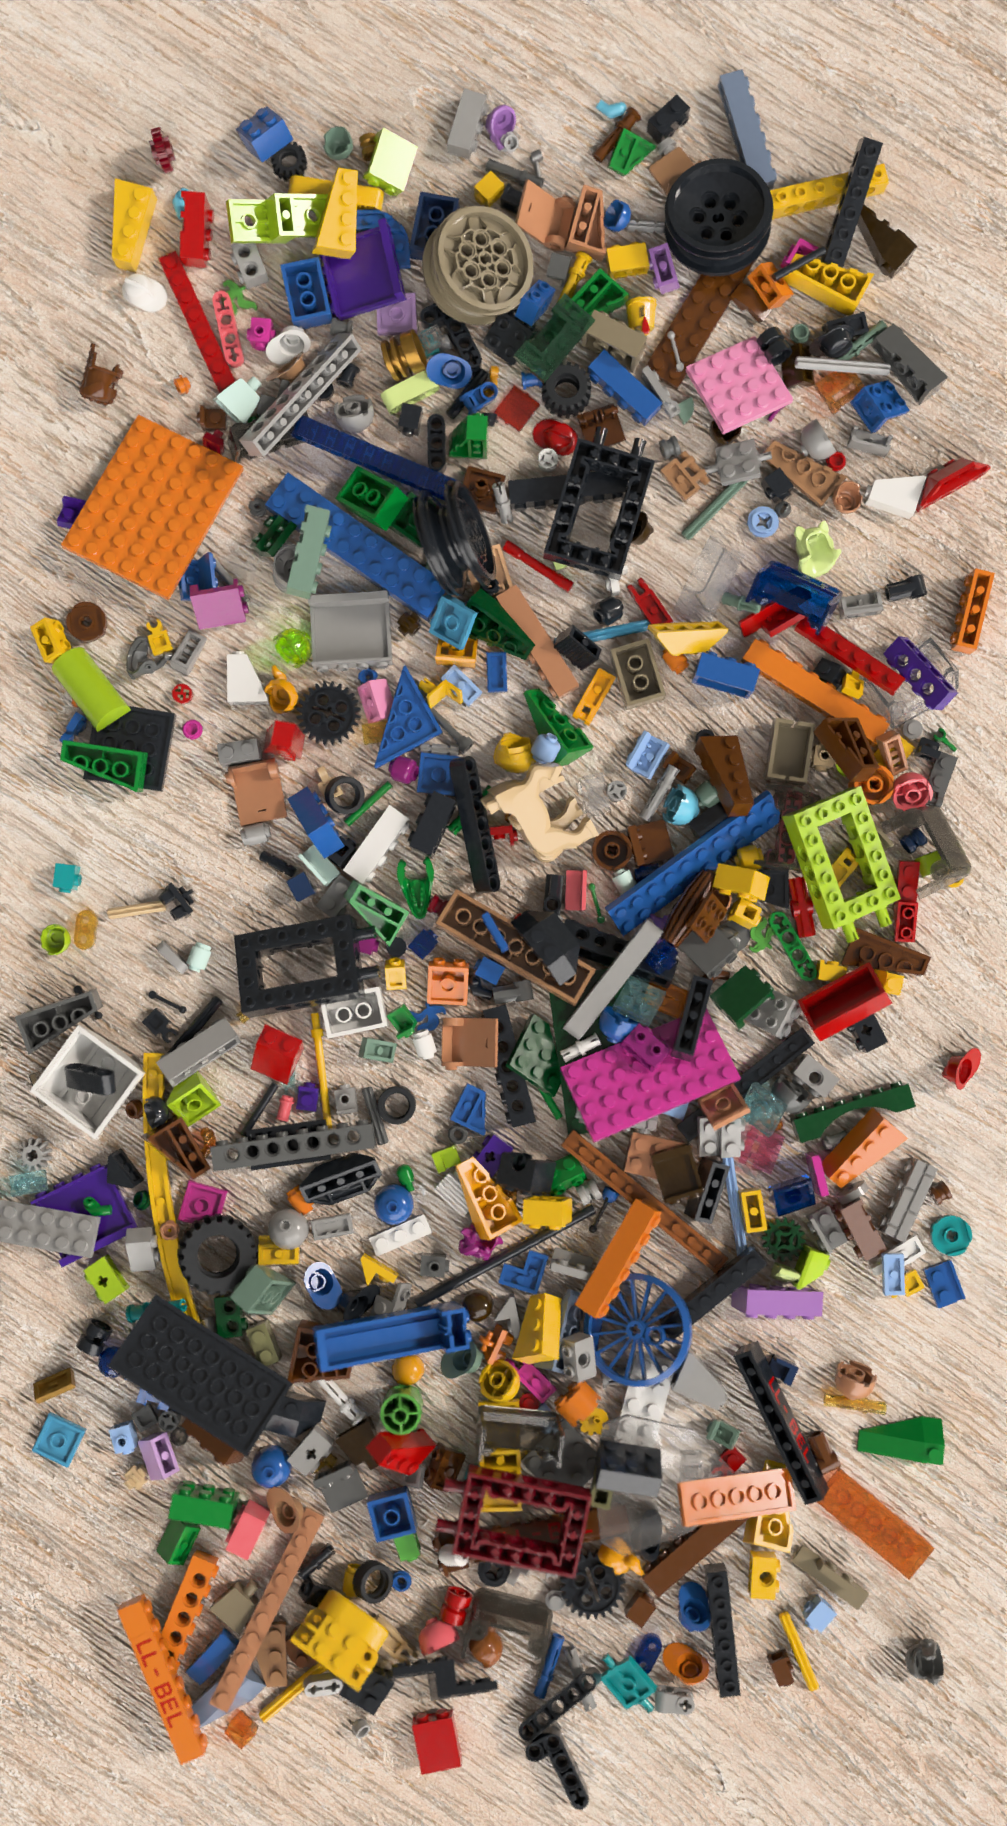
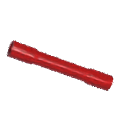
M508 540L503 546L502 550L536 570L566 592H569L573 587V581L535 559L513 542Z

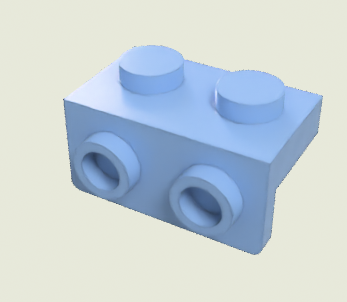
M644 730L642 735L637 738L633 751L628 754L625 765L632 772L651 780L670 745L651 736L649 732Z

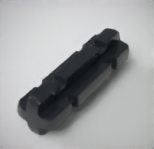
M263 851L259 857L260 861L268 863L269 866L282 873L285 872L290 877H293L297 869L294 866L287 865L288 863L275 856H271L266 851Z

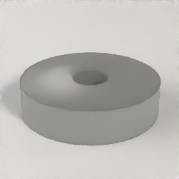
M864 1180L858 1181L838 1193L837 1198L841 1204L849 1203L868 1191L869 1187Z

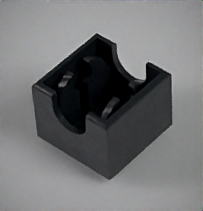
M502 1152L496 1183L503 1185L504 1190L520 1191L521 1195L542 1196V1193L551 1192L557 1163L548 1159L546 1161L534 1160L532 1155L526 1153Z

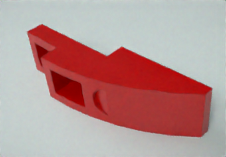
M898 860L895 884L901 899L893 902L894 941L915 942L918 913L919 861Z

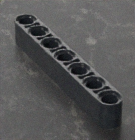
M472 756L454 758L450 761L449 767L475 891L479 894L497 892L500 889V878L486 809L480 800L483 798L477 765Z

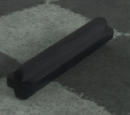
M481 368L446 410V414L451 419H455L465 407L463 401L460 402L459 398L468 391L482 385L489 377L487 371Z

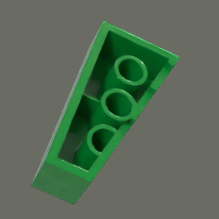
M69 740L62 741L61 761L129 788L132 791L143 792L147 752Z

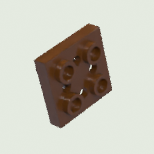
M467 466L463 484L471 493L479 511L496 515L498 508L495 506V495L491 496L494 492L492 485L496 483L498 486L497 482L505 483L506 475Z

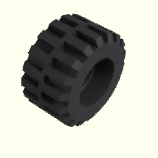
M560 362L558 367L553 365L551 371L548 370L545 373V377H543L542 401L545 402V408H550V413L553 415L557 413L559 418L562 415L570 418L571 414L575 417L579 411L582 413L585 406L587 407L591 395L589 374L585 375L586 370L584 368L579 369L578 364L575 363L572 366L571 362H567V365H563V362ZM561 383H570L577 388L578 392L573 397L564 398L556 393L555 388Z

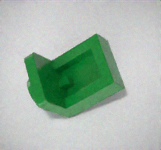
M405 1004L400 1005L387 1014L386 1017L398 1031L397 1039L407 1038L415 1032L414 1029L418 1022Z

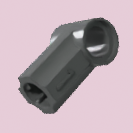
M529 980L492 987L495 1004L534 999L531 981Z

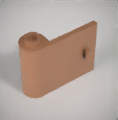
M527 179L525 180L515 223L523 232L548 249L563 252L566 247L576 203L569 196L555 199Z
M275 758L228 768V772H225L227 784L231 783L234 789L241 827L288 817L279 769Z
M442 1018L441 1066H445V1070H457V1066L497 1067L498 1019Z

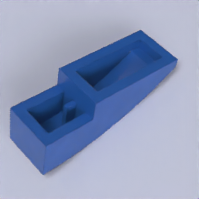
M224 1627L187 1668L185 1673L197 1684H203L237 1648L240 1640Z

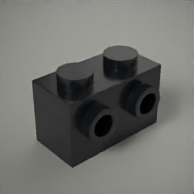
M676 94L648 120L647 133L659 145L664 139L672 137L676 130L688 122L690 107Z

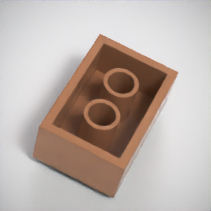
M631 1130L623 1171L657 1179L650 1154L684 1144L685 1142Z

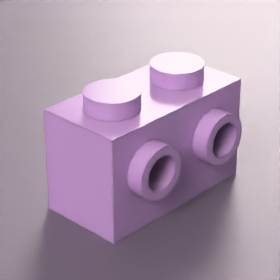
M167 1432L153 1433L138 1441L150 1480H164L180 1471Z

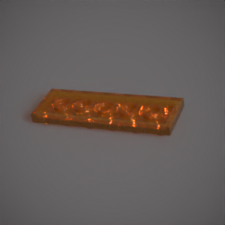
M838 1468L827 1481L829 1490L825 1498L817 1503L910 1580L935 1548L844 1470Z

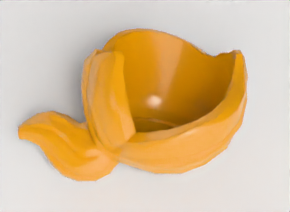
M273 665L272 674L274 679L267 684L264 692L269 695V705L273 712L283 714L294 709V706L297 704L298 695L294 685L287 681L286 675L276 665Z
M612 1537L606 1539L601 1544L597 1552L598 1558L604 1565L613 1567L615 1575L625 1574L629 1569H632L640 1576L644 1574L639 1559L633 1555L631 1547L625 1540L620 1537Z

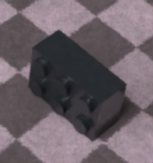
M433 791L432 795L428 794L424 802L426 809L424 813H419L416 820L417 829L416 831H411L407 840L412 850L432 859L457 806L456 800L436 791Z
M600 1440L596 1454V1488L658 1497L663 1480L661 1449Z

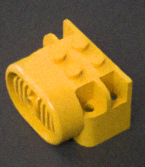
M331 1589L327 1592L319 1606L308 1613L290 1642L355 1691H359L378 1659L377 1652L388 1637L389 1632L382 1624L349 1599Z

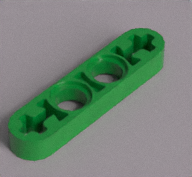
M772 912L768 917L769 926L797 975L804 981L814 980L817 976V969L789 919L783 912ZM775 915L782 917L780 923L783 927L787 925V929H783L778 933L777 930L781 928L779 924L773 923ZM785 932H790L793 936L790 943H785L782 939ZM796 949L801 950L803 954L802 958L798 961L792 957V953ZM807 960V963H804V965L807 969L812 970L810 972V977L806 975L803 976L805 970L803 966L798 967L797 964H801Z

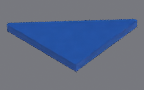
M406 665L402 669L374 765L375 769L443 733Z

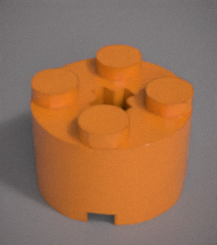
M878 765L879 769L867 781L848 782V788L861 786L868 806L884 803L893 794L894 777L884 766ZM869 782H873V783H874V784L872 785V787H873L872 789L869 787V786H870V783H869Z
M585 1380L579 1383L573 1381L568 1386L569 1391L564 1396L561 1394L554 1401L556 1405L555 1410L573 1428L578 1426L576 1421L580 1419L583 1422L598 1406L596 1400L601 1401V1397Z

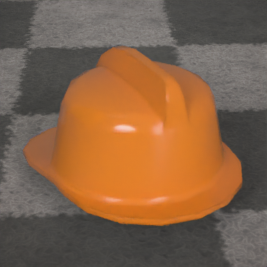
M674 1642L664 1649L662 1657L665 1667L684 1684L695 1685L708 1677L710 1669L707 1659L689 1646Z

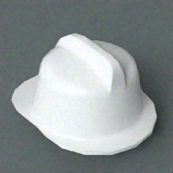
M139 273L132 274L128 278L125 277L122 294L129 303L148 312H157L165 306L167 292L160 283Z
M286 326L278 336L268 342L266 355L273 363L286 364L300 352L305 354L311 346L310 339L304 333L302 327Z

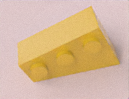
M547 1293L530 1296L512 1357L513 1360L533 1364L559 1359L561 1298Z

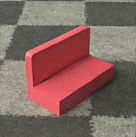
M566 870L565 910H586L587 870Z

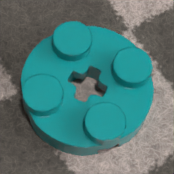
M944 1215L931 1224L930 1239L933 1246L939 1252L948 1256H958L968 1249L967 1247L972 1241V1230L969 1224L962 1218L954 1215ZM949 1230L956 1233L952 1241L946 1238Z

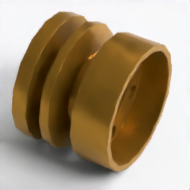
M414 329L400 334L401 344H399L395 337L390 338V343L387 339L381 342L380 346L384 363L396 382L402 380V375L405 378L409 377L408 367L415 374L426 370L428 362L425 351Z

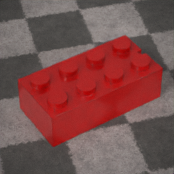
M869 962L797 1000L812 1031L820 1042L893 1004Z

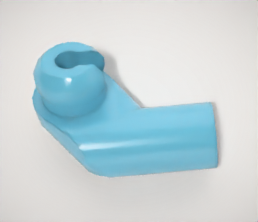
M601 100L596 109L608 118L613 119L622 116L627 107L624 102L608 105Z
M181 188L172 201L177 218L180 220L183 219L181 218V211H184L185 207L184 200L181 198V191H189L186 188Z

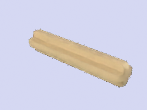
M160 900L107 909L108 919L161 912L166 911L167 906H164Z

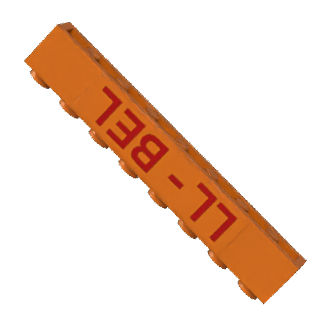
M141 1594L121 1603L117 1612L180 1765L204 1756L208 1740L206 1734L201 1732L198 1715L194 1714L192 1710L191 1698L184 1691L183 1678L177 1674L175 1659L173 1656L170 1657L168 1642L160 1633V1623L153 1616L151 1601L146 1599L145 1594Z

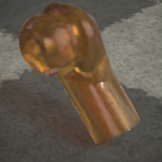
M204 1127L200 1131L204 1142L201 1152L207 1158L211 1153L210 1147L216 1145V1137L212 1129Z

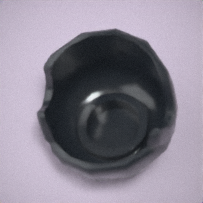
M151 1096L145 1099L148 1102L144 1104V1111L150 1127L154 1129L165 1124L169 1115L167 1104L160 1097Z

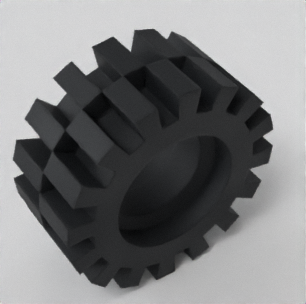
M295 141L293 145L291 142L270 157L275 175H278L279 179L283 177L285 182H288V178L293 175L300 176L301 174L304 176V170L307 171L305 152L302 146H298ZM286 156H294L296 163L291 167H285L282 165V159Z

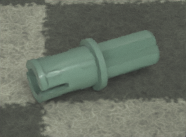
M725 592L722 596V604L735 607L738 611L745 610L755 614L760 612L761 603L747 599L744 595L738 596Z

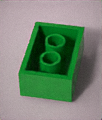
M357 466L335 499L348 511L387 531L409 498L394 484Z
M185 1480L179 1483L172 1494L168 1519L229 1530L236 1517L240 1493L235 1492L232 1488L218 1489L211 1484L201 1486L196 1485L193 1481Z

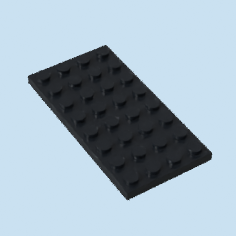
M156 1294L107 1365L108 1368L245 1457H248L293 1384Z

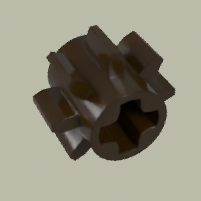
M405 612L397 621L400 625L397 628L398 631L404 636L409 634L412 637L421 628L419 624L421 621L420 617L414 612L411 615Z

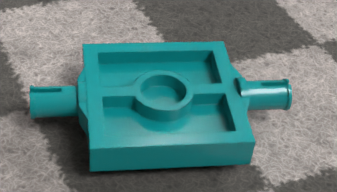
M608 1653L605 1654L602 1660L609 1667L608 1670L601 1673V1681L626 1710L634 1705L641 1704L648 1713L652 1712L654 1706L647 1698L656 1692L657 1685L631 1655L622 1661L615 1662Z

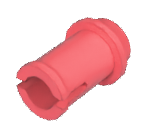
M282 1095L279 1098L280 1105L276 1119L289 1121L291 1107L295 1103L293 1101L294 1097Z

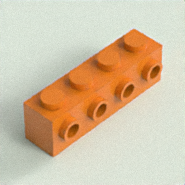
M975 568L969 575H966L963 584L966 587L965 593H962L959 600V605H961L960 613H957L954 624L957 625L956 630L950 638L951 650L969 655L977 650L995 573Z

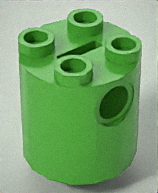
M399 1384L387 1391L382 1403L380 1417L382 1424L388 1431L393 1434L404 1435L417 1428L423 1410V1399L419 1390L411 1385Z

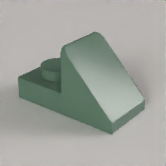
M362 1037L358 1057L393 1063L397 1043L371 1037Z

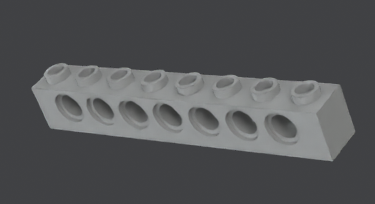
M337 333L239 439L250 456L264 457L359 354L362 349L352 333Z

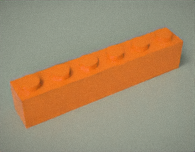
M635 1199L575 1303L577 1307L593 1318H601L607 1314L610 1308L608 1306L609 1303L618 1295L620 1291L619 1286L622 1281L628 1278L632 1263H636L639 1259V1251L642 1246L648 1243L650 1239L649 1234L659 1224L662 1212L641 1199Z

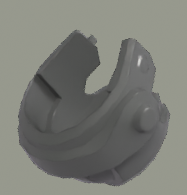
M923 1638L918 1644L912 1645L905 1657L907 1670L914 1678L925 1679L933 1685L938 1684L944 1674L939 1644L933 1639Z

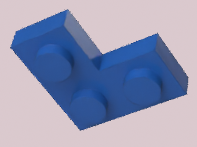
M529 1249L524 1268L504 1262L498 1283L536 1295L549 1255Z

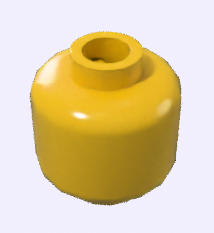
M754 844L737 849V856L734 857L736 867L753 870L760 869L762 863L765 862L761 848H757Z

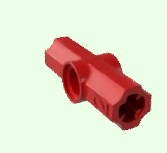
M804 877L789 879L790 910L792 917L795 919L797 935L799 938L816 935L812 916L814 908L812 899L808 894Z

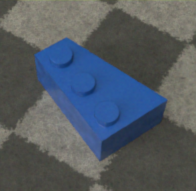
M307 786L287 799L308 837L324 859L344 847L343 842L333 828L335 826L334 821L330 815L326 816L328 811L323 803L319 804L321 799L316 791L312 793Z

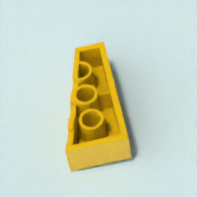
M115 178L112 259L117 268L136 273L158 199L153 188Z

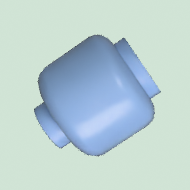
M551 733L537 736L531 747L533 758L541 764L553 762L561 748L557 741L558 738Z

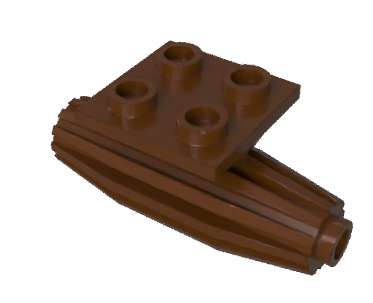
M709 869L706 871L701 870L685 888L664 926L663 934L660 937L664 943L678 948L692 931L706 944L713 937L716 928L727 912L725 906L713 894L715 891L713 887L715 872Z

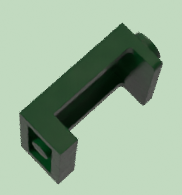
M746 965L709 996L713 1004L739 1030L745 1026L743 1020L768 998L771 1000L775 998L772 992L774 990L767 981L763 983L759 979L761 977L754 968L750 970Z

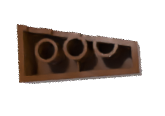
M738 735L699 737L694 752L701 759V765L707 771L711 785L715 786L718 792L717 796L727 816H748L754 801Z

